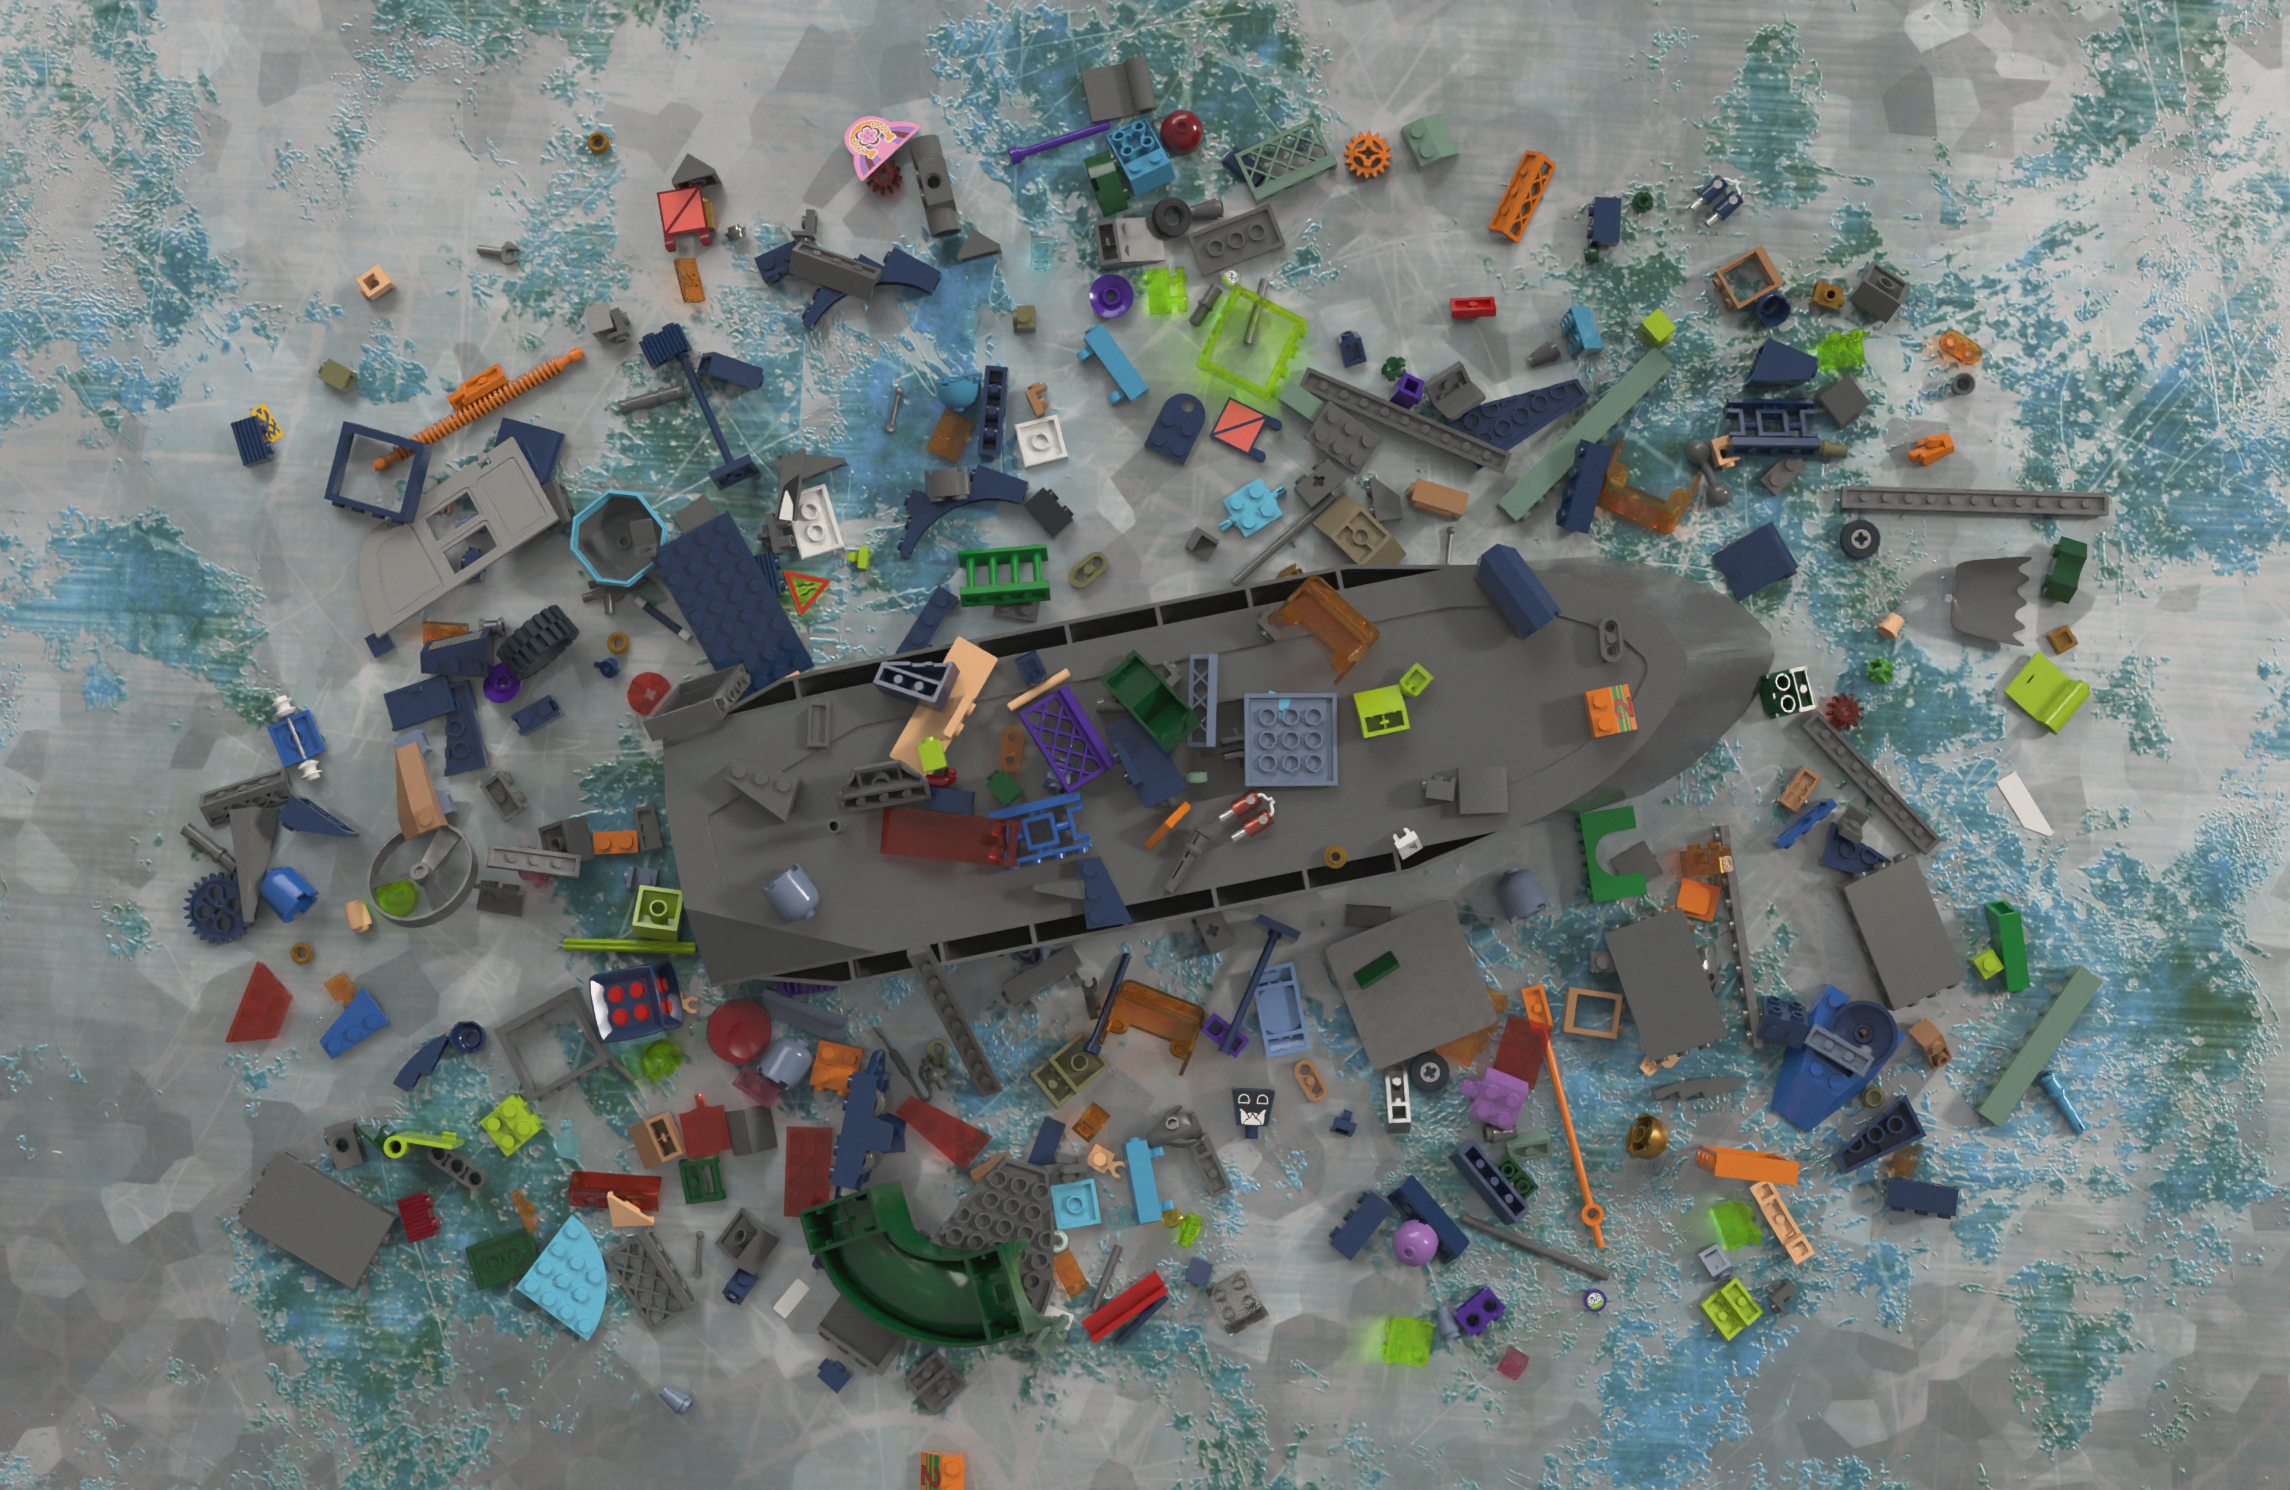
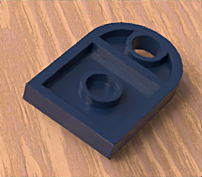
M1186 393L1170 397L1163 405L1144 447L1184 465L1205 422V409L1201 401L1195 396ZM1190 400L1194 403L1195 407L1191 412H1186L1182 409L1184 401Z

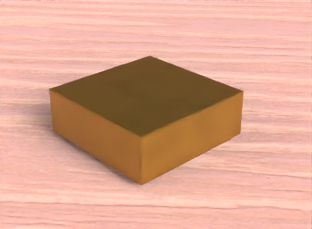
M2064 625L2046 636L2057 655L2078 644L2068 625Z

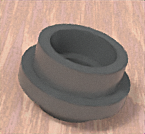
M740 224L727 228L729 233L725 234L729 241H733L746 236L744 231L746 227L741 228Z

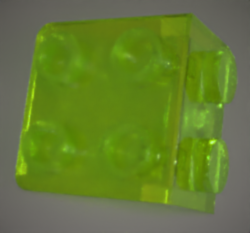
M1391 1314L1390 1320H1386L1384 1333L1387 1334L1386 1341L1382 1342L1380 1348V1355L1383 1361L1390 1364L1396 1361L1422 1367L1426 1366L1434 1324L1430 1321Z

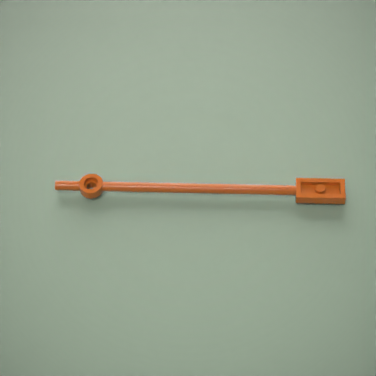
M1542 983L1520 989L1530 1029L1532 1033L1539 1031L1585 1203L1580 1211V1216L1584 1223L1591 1226L1596 1248H1601L1605 1246L1599 1224L1604 1218V1212L1598 1204L1593 1202L1547 1030L1554 1027L1544 987ZM1590 1210L1595 1211V1216L1592 1218L1588 1217V1211Z

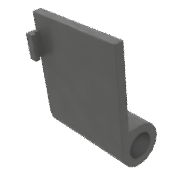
M1146 56L1132 57L1125 60L1122 64L1081 70L1092 123L1146 114L1157 109Z

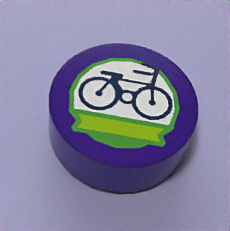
M1589 1289L1583 1296L1585 1307L1592 1312H1599L1606 1306V1296L1599 1289Z

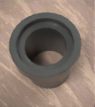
M1968 373L1958 374L1951 383V390L1956 395H1968L1975 388V380ZM1958 380L1965 383V391L1958 388Z

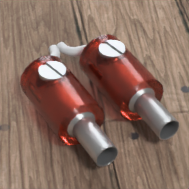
M1251 789L1229 803L1231 808L1218 816L1223 823L1234 815L1240 818L1262 804L1259 797H1263L1266 801H1271L1269 804L1270 814L1265 808L1242 823L1243 828L1231 835L1234 842H1237L1246 835L1252 838L1274 824L1271 816L1274 814L1273 804L1275 801L1272 797L1268 798L1262 793L1256 794L1254 789Z

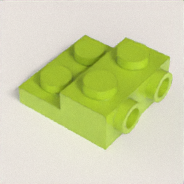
M516 1093L512 1094L479 1122L507 1157L543 1129L541 1118L535 1112L531 1113L527 1108L528 1102L522 1095L518 1096Z

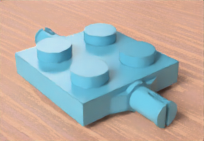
M1258 478L1222 500L1229 514L1228 519L1218 524L1222 532L1234 525L1246 539L1281 518L1283 513L1278 507L1276 499L1287 493L1286 489L1281 485L1271 492V490L1266 488L1261 478Z

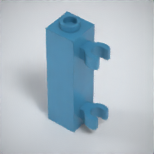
M1102 324L1098 327L1093 325L1086 330L1084 341L1088 346L1079 351L1077 357L1081 363L1085 362L1093 354L1097 357L1119 387L1118 390L1108 396L1113 406L1124 397L1132 404L1149 392L1146 383Z
M1140 1137L1127 1139V1143L1123 1144L1121 1149L1135 1224L1138 1226L1159 1222L1162 1220L1161 1212L1175 1209L1173 1200L1158 1201L1151 1159L1164 1156L1163 1146L1149 1149L1147 1140L1140 1141Z

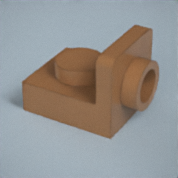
M1040 382L1029 386V391L1025 393L1036 418L1039 419L1045 416L1044 409L1047 406L1042 396L1037 397V395L1048 389L1046 383L1040 384Z

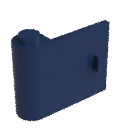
M503 417L494 448L510 437H514L540 485L543 486L553 479L566 435L551 429Z
M1772 521L1713 555L1739 601L1783 576L1785 579L1797 574L1796 568L1799 567Z

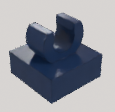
M1344 1109L1341 1118L1335 1117L1332 1121L1330 1131L1351 1137L1357 1125L1350 1122L1353 1112Z

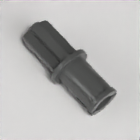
M1211 284L1202 300H1198V306L1190 316L1189 322L1196 327H1200L1208 313L1213 311L1212 307L1223 291Z

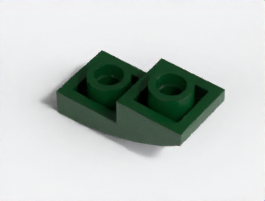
M1509 1154L1496 1165L1524 1200L1539 1188Z

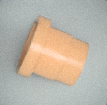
M1890 613L1883 623H1879L1877 631L1889 640H1896L1904 620L1899 615Z

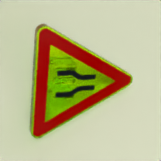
M790 570L783 571V576L799 616H803L827 588L830 580Z

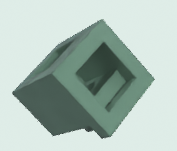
M711 1015L697 1017L698 1022L689 1023L690 1036H694V1041L707 1039L706 1028Z

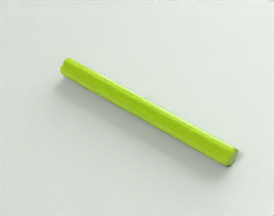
M565 938L563 941V949L573 951L695 954L697 950L695 942Z

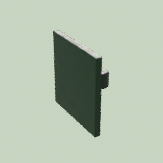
M370 1124L356 1128L361 1135L388 1159H392L384 1152L385 1141L396 1134V1131H393L389 1136L385 1134L384 1131L388 1124L383 1125L379 1132Z

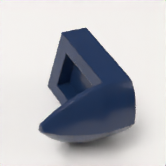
M1036 649L1015 659V663L1027 685L1038 686L1044 681L1047 671Z

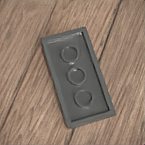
M1270 203L1187 235L1203 277L1286 245Z

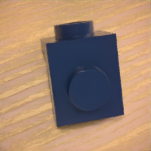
M738 1268L722 1293L729 1302L741 1305L759 1278Z

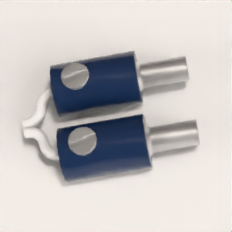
M1716 175L1697 193L1699 198L1689 206L1691 211L1695 212L1704 203L1709 205L1728 187L1726 181L1731 184L1736 183L1735 189L1737 192L1732 190L1713 208L1714 214L1705 222L1708 228L1712 227L1719 219L1724 221L1743 203V199L1740 196L1741 190L1738 187L1740 182L1737 179L1730 180L1729 178H1722Z

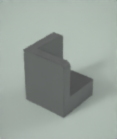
M1196 527L1185 548L1208 561L1219 544V540Z

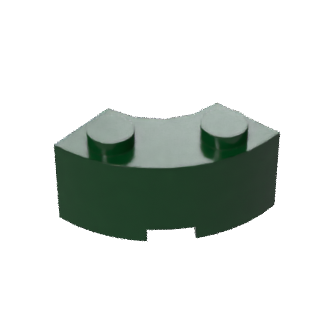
M1105 151L1083 159L1103 216L1107 217L1129 209L1127 200L1130 199L1127 187L1122 188L1117 173L1120 168L1116 157L1111 158L1109 151Z
M2061 536L2058 544H2053L2050 556L2052 558L2047 574L2043 575L2040 586L2044 587L2043 597L2069 604L2078 589L2080 573L2087 559V544Z

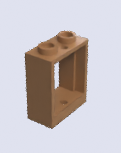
M1762 245L1712 274L1713 285L1718 291L1721 290L1726 307L1729 310L1732 309L1734 313L1758 300L1765 293L1774 291L1784 283ZM1753 258L1769 286L1738 303L1722 275Z
M1420 478L1415 483L1411 482L1406 494V498L1409 499L1408 505L1456 520L1463 516L1469 497L1468 493Z
M1566 986L1561 1031L1617 1039V1034L1621 1035L1622 1021L1619 1020L1620 1012H1624L1625 999H1622L1623 995ZM1578 994L1614 999L1610 1032L1573 1027Z

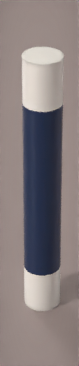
M636 597L634 600L636 605L686 642L690 640L692 634L642 597Z

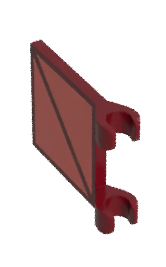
M701 185L657 193L665 248L668 252L676 251L674 235L699 231L700 241L703 246L711 245Z

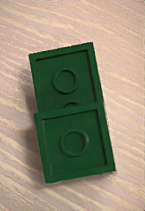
M1132 650L1126 656V659L1110 673L1107 672L1099 679L1108 692L1133 716L1140 727L1166 754L1202 723L1191 707L1177 695L1161 675L1135 650Z

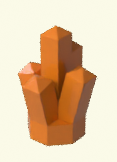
M1946 432L1940 435L1926 436V439L1918 440L1916 445L1918 449L1908 452V459L1912 463L1920 460V464L1927 467L1938 459L1954 453V444Z

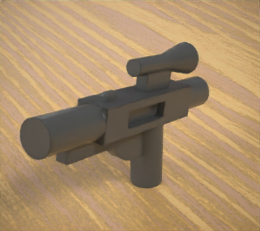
M644 575L630 587L597 584L595 580L588 581L589 588L592 589L599 586V589L592 590L581 596L584 603L604 598L605 614H614L613 603L620 601L624 594L639 590L640 585L648 583L646 575Z

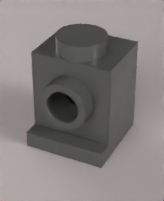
M1432 775V779H1422L1420 793H1424L1423 798L1452 802L1456 778H1449V782L1445 781L1446 777Z

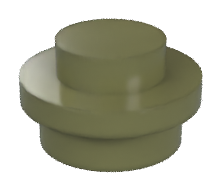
M1868 1086L1862 1091L1861 1100L1865 1106L1877 1108L1884 1101V1093L1877 1086Z

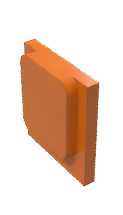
M1681 878L1674 910L1682 907L1686 916L1713 922L1721 888Z

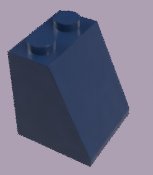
M1768 338L1759 346L1743 386L1747 388L1801 386L1815 377L1819 366L1816 365L1819 358Z

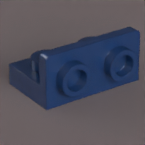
M794 240L754 258L766 284L769 282L770 284L777 283L782 280V276L789 274L792 249L796 246Z

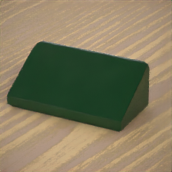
M1388 951L1356 971L1354 977L1360 988L1365 990L1400 968V964L1393 953Z

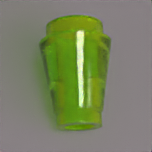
M1187 1212L1186 1216L1182 1217L1178 1244L1187 1248L1191 1247V1244L1203 1227V1218L1201 1216Z

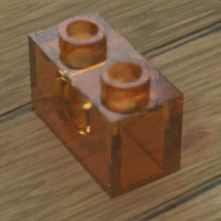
M1720 841L1707 843L1705 848H1701L1700 844L1688 845L1685 851H1679L1683 878L1734 871L1730 844L1721 845ZM1705 854L1708 857V863L1704 861Z

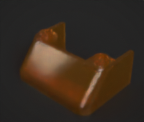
M1620 438L1614 444L1596 506L1660 534H1671L1677 529L1687 511L1703 472L1698 471L1692 476L1687 490L1683 488L1674 489L1669 494L1667 501L1626 484L1629 470L1625 464L1616 461L1624 442Z
M1317 575L1309 576L1267 622L1271 625L1279 616L1283 622L1289 625H1297L1301 621L1334 651V654L1331 656L1332 665L1341 672L1332 682L1335 685L1341 681L1380 637L1378 629Z
M1124 980L1118 991L1099 1044L1103 1045L1108 1031L1121 1035L1127 1032L1129 1026L1171 1042L1169 1045L1170 1053L1174 1057L1183 1060L1178 1074L1183 1076L1193 1053L1205 1017V1011L1197 1004L1140 982Z

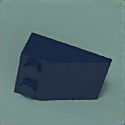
M293 795L277 817L283 821L281 825L292 832L296 830L298 832L305 831L353 838L359 836V833L306 796Z

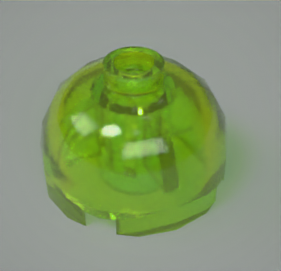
M410 879L376 887L378 903L381 909L390 915L406 918L416 910L419 904V891Z
M666 1039L650 1041L642 1048L643 1052L639 1058V1066L644 1077L650 1083L656 1084L662 1081L660 1077L663 1075L669 1077L683 1061L681 1054H684V1052L675 1043Z

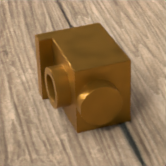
M1819 279L1814 285L1808 304L1834 312L1844 304L1846 295L1842 294L1844 288ZM1827 292L1833 294V299L1827 297Z

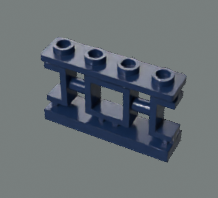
M1739 397L1727 399L1723 408L1724 418L1736 420L1737 432L1730 431L1727 437V442H1729L1727 455L1816 457L1821 447V440L1818 438V433H1807L1806 421H1812L1815 416V410L1813 409L1815 400H1807L1805 398L1797 400L1784 398L1741 399ZM1743 414L1753 415V421H1744ZM1787 415H1797V422H1788ZM1762 420H1779L1781 432H1763ZM1745 430H1754L1755 437H1745ZM1789 431H1798L1799 438H1789Z

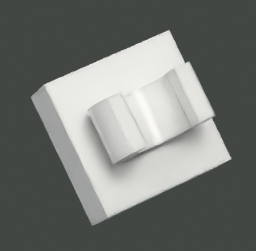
M1404 828L1406 836L1401 839L1396 834L1393 835L1395 847L1403 860L1423 848L1414 831L1410 832L1408 828Z

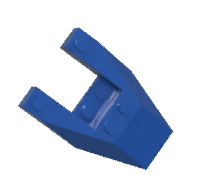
M1824 984L1806 1012L1809 1027L1805 1038L1814 1023L1828 1030L1833 1016L1846 1004L1850 997L1833 985ZM1898 1030V1041L1894 1052L1906 1036L1900 1030ZM1805 1043L1802 1044L1801 1049L1787 1046L1770 1108L1806 1132H1810L1864 1090L1890 1057L1882 1064L1869 1068L1863 1078Z

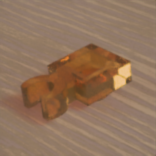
M344 970L323 984L336 1002L341 999L344 1001V1009L356 996L351 993L356 987Z
M1911 1143L1904 1146V1152L1897 1150L1887 1169L1909 1180L1919 1163L1918 1160L1914 1159V1156L1923 1150V1145L1918 1144L1914 1150L1910 1147Z

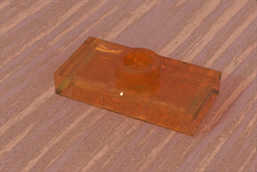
M675 259L673 262L683 302L700 303L705 301L696 259Z
M522 1187L510 1192L509 1195L527 1231L531 1233L539 1229L541 1226L534 1214L536 1208L531 1200H527Z
M1070 1248L1053 1256L1054 1269L1070 1298L1091 1288Z

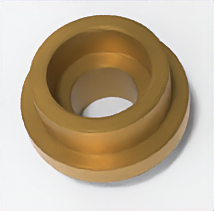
M595 132L588 138V148L595 154H603L609 149L610 140L606 134ZM598 140L603 141L601 147L595 146Z
M622 632L612 633L607 640L608 649L615 654L626 652L630 645L628 636ZM617 639L622 640L621 647L615 646V641Z
M1332 845L1324 852V861L1331 868H1340L1347 860L1346 851L1341 846ZM1337 852L1340 855L1338 861L1331 859L1332 853Z
M299 942L291 948L290 956L295 963L306 964L313 958V949L308 943ZM301 949H304L306 951V955L304 957H301L299 955V951Z

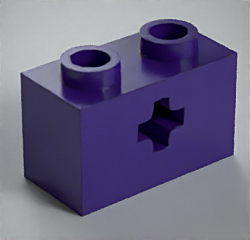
M1213 1012L1200 1030L1222 1047L1231 1025ZM1239 1031L1230 1049L1232 1051L1231 1055L1235 1058L1250 1041Z

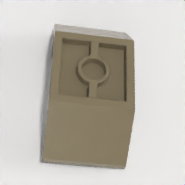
M1344 492L1312 523L1356 564L1396 565L1407 554L1396 539L1365 508Z

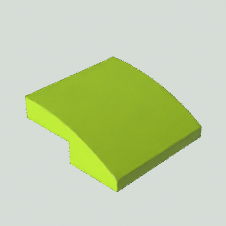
M1733 1277L1698 1305L1725 1341L1731 1340L1740 1330L1748 1327L1764 1313L1737 1277Z

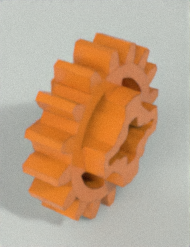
M1369 130L1366 136L1359 132L1358 139L1352 136V144L1347 143L1345 146L1349 151H1344L1343 156L1349 159L1345 160L1344 164L1351 165L1349 172L1356 171V178H1359L1362 174L1365 180L1368 179L1369 175L1376 179L1377 172L1383 175L1385 172L1383 167L1388 168L1390 165L1386 160L1392 158V154L1387 153L1391 146L1384 145L1387 140L1386 138L1378 139V132L1375 136H1371V131ZM1364 142V145L1361 148H1356L1355 150V147L1357 145ZM1373 143L1376 144L1380 148V150L1376 149ZM1365 152H1369L1370 159H1366ZM1355 161H1358L1362 165V168L1355 163ZM1379 161H1381L1378 166H1376L1375 168H1372V169H1371V166H1372L1375 162H1378V163H1379Z

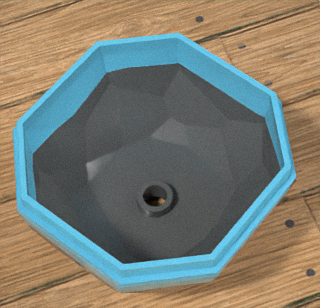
M608 489L573 517L569 549L597 584L630 587L655 567L650 557L634 559L635 546L629 525L630 522L651 518L658 547L667 542L668 527L641 493ZM624 538L628 539V544L626 546H622L621 541Z

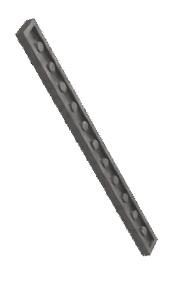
M1842 485L1840 509L2108 516L2109 493Z

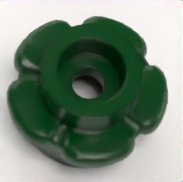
M1640 191L1634 195L1635 198L1632 200V206L1637 212L1646 213L1647 210L1649 211L1653 208L1654 202L1650 193Z
M1588 244V248L1584 249L1585 262H1590L1591 266L1593 263L1600 262L1598 245L1591 246V244Z

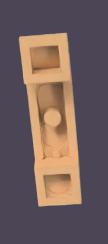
M1759 1181L1749 1187L1762 1214L1793 1262L1797 1265L1815 1254L1805 1235L1801 1233L1779 1197L1780 1194L1773 1183Z

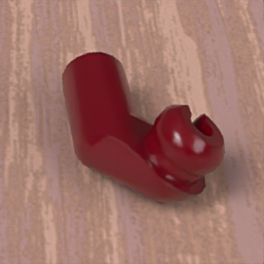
M946 768L944 776L926 774L929 786L946 787L956 782V769Z

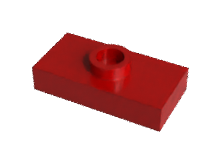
M1494 296L1450 298L1451 317L1477 318L1496 316Z

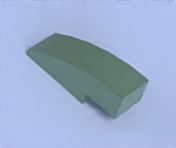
M1291 380L1278 399V402L1297 413V416L1310 424L1313 423L1325 404Z

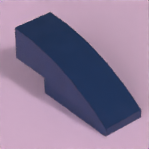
M450 1033L443 1034L420 1049L402 1068L393 1084L410 1092L414 1091L422 1074L425 1076L432 1075L450 1042Z

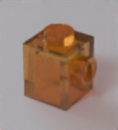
M1093 1102L1071 1129L1089 1143L1100 1131L1110 1115Z

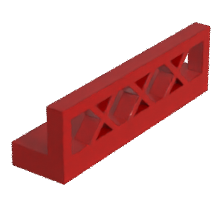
M1154 1270L1082 1320V1324L1089 1332L1092 1342L1096 1343L1168 1292V1288L1156 1270Z

